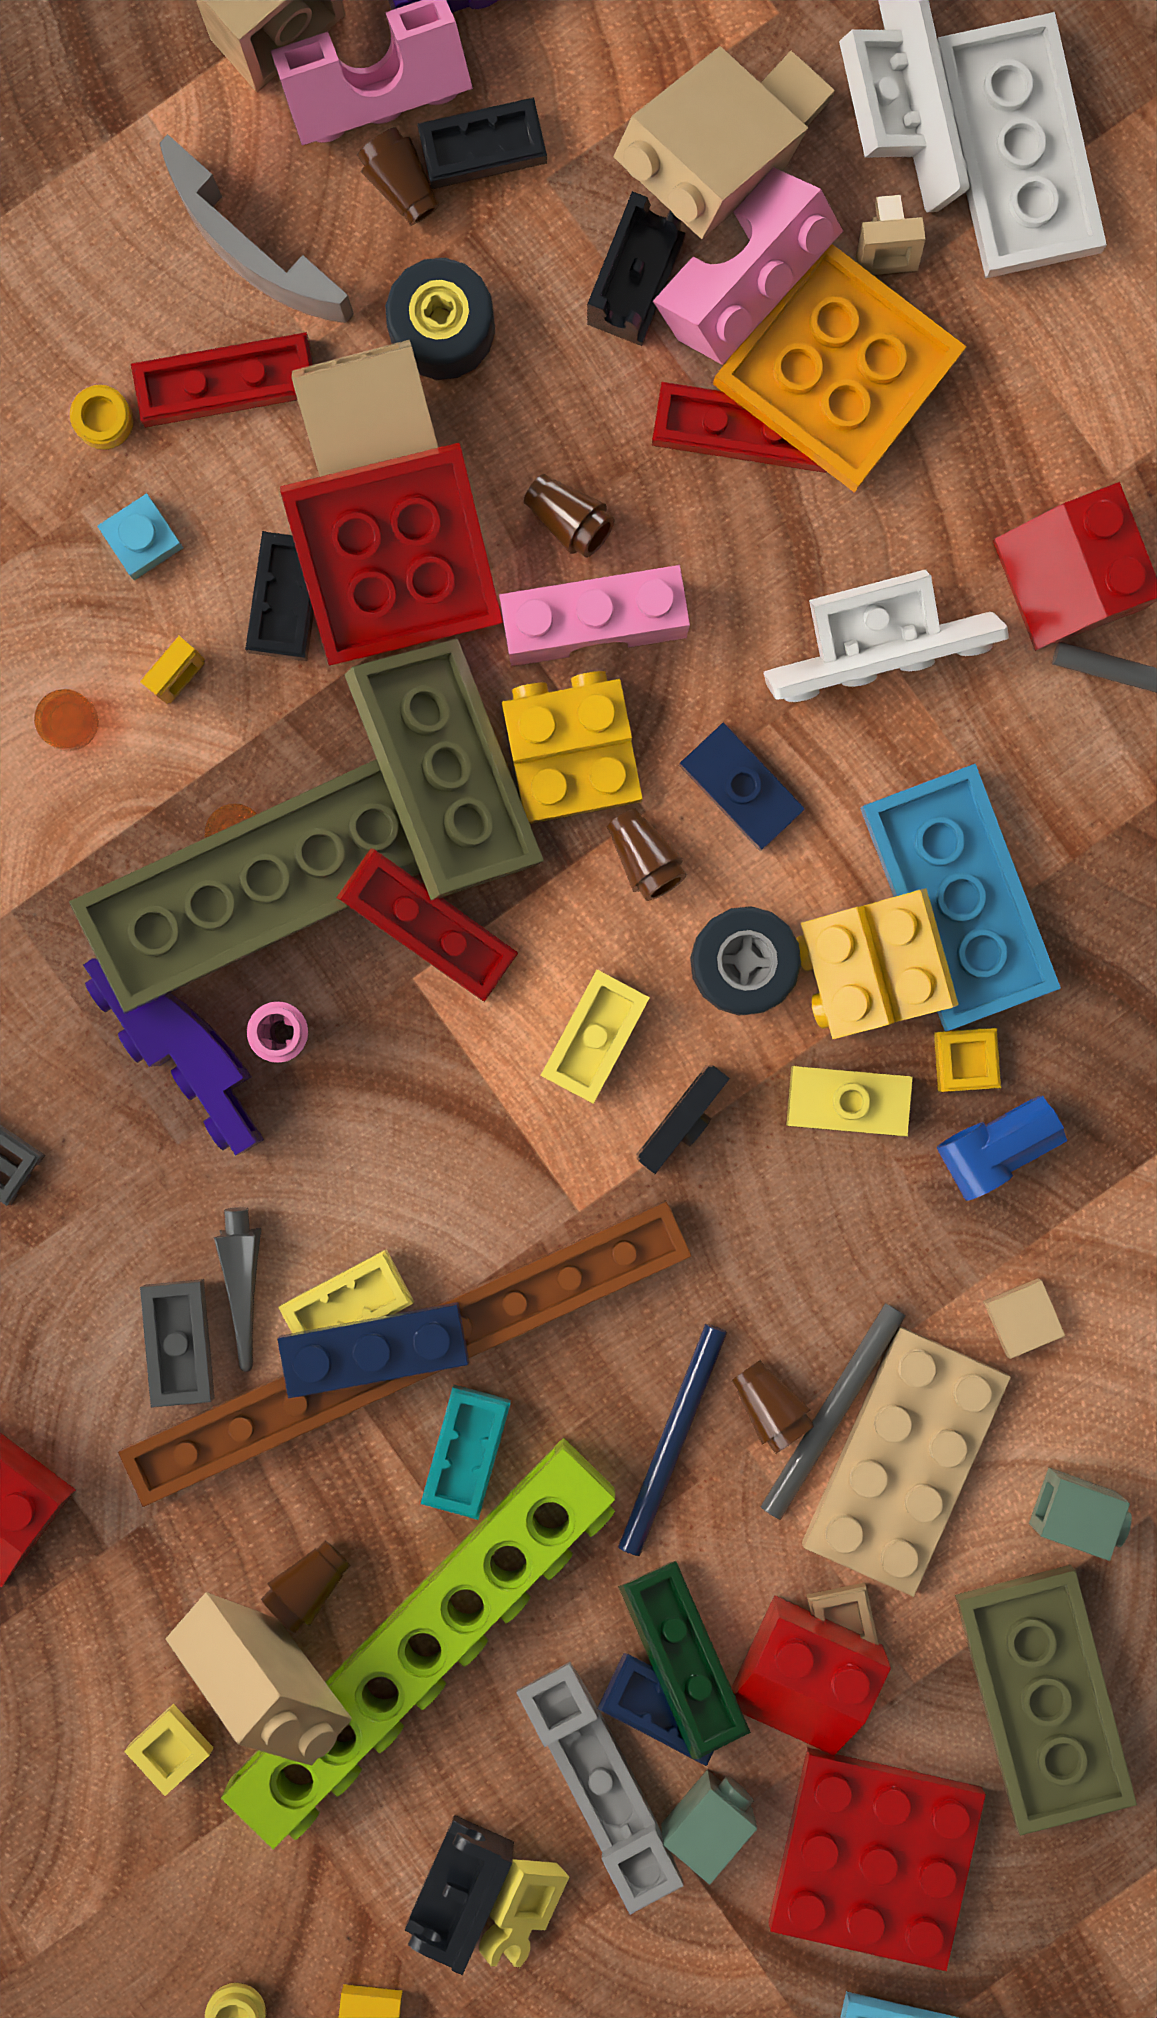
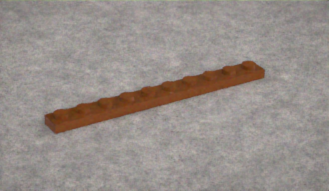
M664 1200L432 1307L459 1303L468 1357L471 1358L692 1257L667 1201ZM442 1370L289 1399L283 1374L122 1448L118 1454L142 1507H145Z

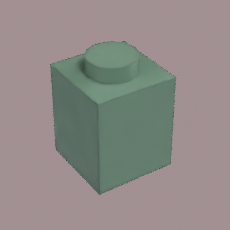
M1048 1467L1029 1524L1041 1537L1110 1561L1115 1546L1121 1547L1128 1537L1132 1516L1130 1512H1127L1130 1503L1116 1491Z
M707 1769L661 1823L663 1845L710 1885L757 1830L754 1811L751 1807L754 1802L753 1798L731 1777L726 1776L721 1781Z

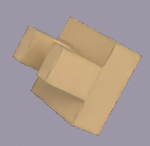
M901 195L876 197L875 208L877 217H872V222H862L856 253L857 263L872 275L918 271L926 239L923 217L905 219Z

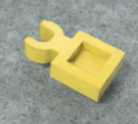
M512 1860V1865L489 1915L496 1924L492 1925L485 1932L479 1944V1952L490 1966H497L502 1953H504L514 1967H521L526 1961L530 1952V1941L528 1938L531 1931L546 1930L569 1880V1876L558 1863Z

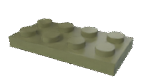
M458 638L353 666L345 673L346 681L431 901L535 867L544 861Z
M1071 1565L956 1594L955 1598L1013 1820L1019 1835L1136 1806L1137 1802L1076 1570Z

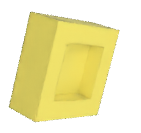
M172 1704L139 1734L124 1752L162 1794L166 1796L210 1756L213 1746L183 1713Z

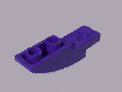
M92 958L83 964L91 977L90 980L85 982L86 988L102 1011L107 1012L112 1009L124 1029L118 1032V1037L128 1054L137 1063L144 1059L149 1067L161 1066L173 1058L177 1065L171 1070L175 1082L189 1100L196 1096L198 1097L210 1116L203 1121L211 1138L221 1150L224 1151L230 1147L236 1156L245 1153L264 1140L233 1092L234 1088L252 1076L234 1051L204 1019L171 993L124 1014L98 960Z

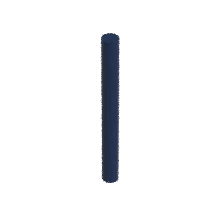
M710 1324L704 1325L618 1545L624 1552L635 1556L641 1555L727 1335L726 1331Z

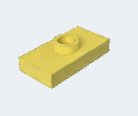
M791 1066L786 1125L908 1136L913 1077Z
M385 1249L281 1304L278 1308L291 1332L296 1333L392 1315L412 1305L414 1300L390 1254Z

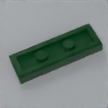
M669 1562L618 1586L691 1758L699 1759L751 1733L677 1562Z

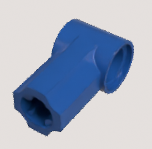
M1037 1096L986 1125L984 1122H981L956 1133L937 1146V1150L965 1201H969L1003 1185L1013 1177L1012 1171L1068 1140L1064 1133V1127L1054 1109L1047 1103L1044 1096Z

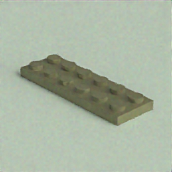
M375 759L69 901L124 1014H127L349 908L336 897L371 848L377 850L413 877L420 874V870L378 761Z

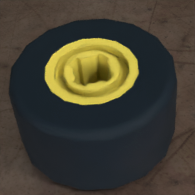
M445 257L424 259L405 269L391 286L385 305L387 328L391 343L395 344L410 340L419 375L435 380L459 378L477 368L489 353L495 335L492 297L481 276L465 263Z

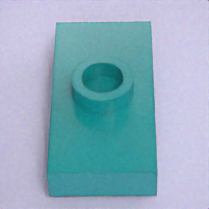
M453 1385L422 1496V1505L479 1520L511 1400Z

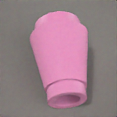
M270 1002L259 1007L251 1016L247 1027V1038L252 1050L262 1059L276 1063L286 1062L296 1057L303 1050L308 1038V1026L302 1013L293 1005L285 1002ZM282 1021L286 1025L293 1026L294 1029L293 1038L286 1040V1044L279 1042L275 1036V1028Z

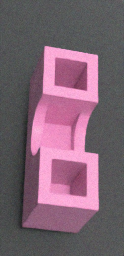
M421 0L385 12L391 32L390 47L386 55L378 63L370 67L354 68L344 64L338 58L328 32L271 50L301 144L305 145L314 141L321 143L330 142L342 136L347 130L371 122L375 124L387 123L396 119L401 112L425 104H444L454 99L458 93L473 89L456 21L446 0Z
M774 167L734 211L735 216L750 240L744 250L731 260L720 264H708L692 257L653 300L678 341L722 365L843 232L820 188Z
M680 565L499 594L511 666L570 657L572 651L596 644L625 642L628 644V647L683 639L687 638L690 626Z

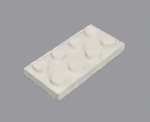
M1055 12L938 37L937 40L941 48V58L950 99L954 107V117L962 153L967 165L969 189L966 191L985 279L1102 253L1107 244Z

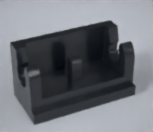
M632 191L587 303V325L642 346L657 310L653 300L667 285L686 233L681 231L682 221L671 210L668 212L667 217L659 216L649 209L651 204L648 197Z
M456 1815L453 1816L406 1922L405 1931L412 1934L408 1945L413 1950L451 1967V1971L463 1976L512 1865L514 1841Z

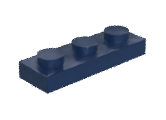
M458 1302L280 1335L277 1338L288 1399L469 1364Z

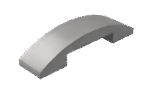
M167 134L160 142V147L171 179L192 221L215 252L247 282L280 303L311 316L347 323L354 315L348 295L304 255L297 260L287 273L213 208L222 198L213 174Z
M571 1662L518 1689L516 1693L543 1746L549 1747L602 1851L601 1859L629 1914L683 1887V1879L670 1850L663 1845L662 1832L605 1719L600 1710L597 1709L596 1703Z

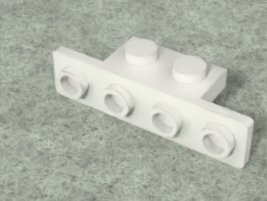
M878 0L885 30L852 29L839 41L865 158L913 157L925 211L939 212L969 189V179L929 0Z
M921 570L809 600L820 656L767 670L764 672L766 685L775 699H784L788 702L805 701L817 696L819 689L841 683L848 687L861 686L873 682L877 678V674L898 668L903 671L922 670L932 666L935 663V658L954 653L962 656H974L985 653L992 649L993 643L1009 638L1008 627L994 612H986L939 625L932 577L926 570Z

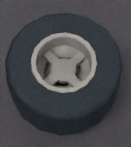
M753 906L731 908L712 918L696 937L690 956L692 978L702 997L717 1009L735 1015L764 1013L782 1003L795 987L801 968L799 943L789 925L773 912Z

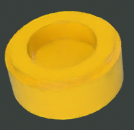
M93 385L82 390L73 400L70 408V421L74 431L87 445L96 449L106 450L119 446L128 438L133 427V413L128 402L116 389L106 385Z

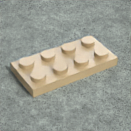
M899 1326L890 1341L802 1541L803 1547L914 1597L1011 1377L1007 1373Z

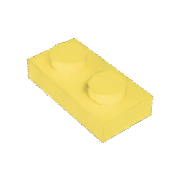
M596 970L540 1076L594 1104L650 997Z

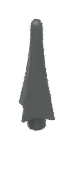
M234 1207L224 1210L225 1230H219L220 1235L214 1237L233 1317L239 1367L241 1371L248 1372L253 1367V1309L262 1228L250 1229L248 1208Z

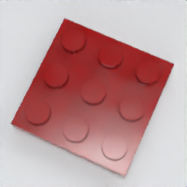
M460 442L280 486L281 497L329 666L503 623Z
M807 1747L768 1921L770 1932L947 1972L986 1796L983 1788L977 1785L839 1754L833 1756L825 1751Z

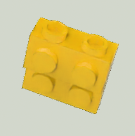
M594 671L576 675L571 678L572 688L554 692L548 691V686L545 682L519 686L512 689L513 700L502 702L521 803L529 824L643 801L621 680L608 681L606 671Z
M927 888L801 923L804 935L796 938L800 948L801 966L805 971L814 970L820 992L812 995L813 1014L820 1028H830L832 1039L887 1026L898 1021L959 1005Z

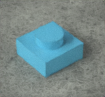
M147 493L97 526L133 580L144 575L184 548Z

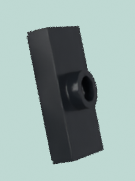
M534 97L417 123L432 189L547 164V153Z
M262 531L245 650L251 654L307 661L314 611L293 536Z
M706 1065L636 1154L638 1162L656 1174L681 1141L690 1147L712 1119L704 1111L730 1078L715 1066Z

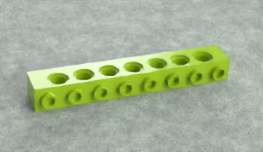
M563 1437L325 1681L352 1718L348 1724L353 1728L356 1737L346 1742L336 1741L333 1748L327 1754L317 1759L312 1766L257 1750L230 1778L221 1799L272 1849L287 1835L294 1840L298 1839L318 1817L320 1811L315 1806L330 1791L338 1797L355 1781L362 1771V1768L357 1763L372 1748L381 1753L398 1737L404 1728V1725L399 1720L415 1704L423 1710L440 1694L446 1685L442 1676L457 1661L463 1667L467 1666L483 1650L489 1640L484 1635L485 1632L499 1618L505 1623L510 1622L525 1607L531 1598L526 1592L528 1588L541 1575L547 1580L552 1579L568 1563L573 1555L568 1549L571 1544L584 1531L592 1537L610 1520L615 1512L610 1506L615 1500L614 1486ZM548 1502L558 1503L565 1508L568 1518L563 1525L557 1528H546L539 1524L534 1516L539 1506ZM513 1546L524 1554L526 1562L517 1570L506 1571L495 1564L492 1555L501 1547ZM460 1590H472L481 1597L484 1605L477 1612L470 1614L462 1613L453 1606L450 1599L451 1596ZM427 1633L438 1640L441 1649L432 1656H421L412 1650L409 1639L416 1634ZM375 1677L388 1678L396 1685L398 1694L389 1699L377 1698L369 1691L367 1682ZM291 1764L302 1765L310 1771L313 1780L303 1785L292 1783L285 1776L283 1768Z

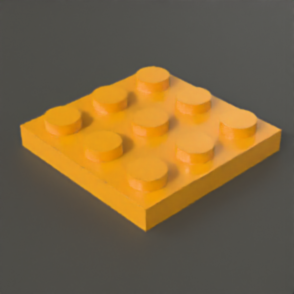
M831 244L735 350L715 375L713 385L855 493L960 358L966 346Z

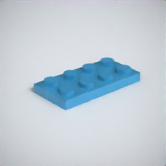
M976 763L866 804L860 808L893 897L927 888L959 1004L953 1008L937 1011L944 1031H950L1061 989Z

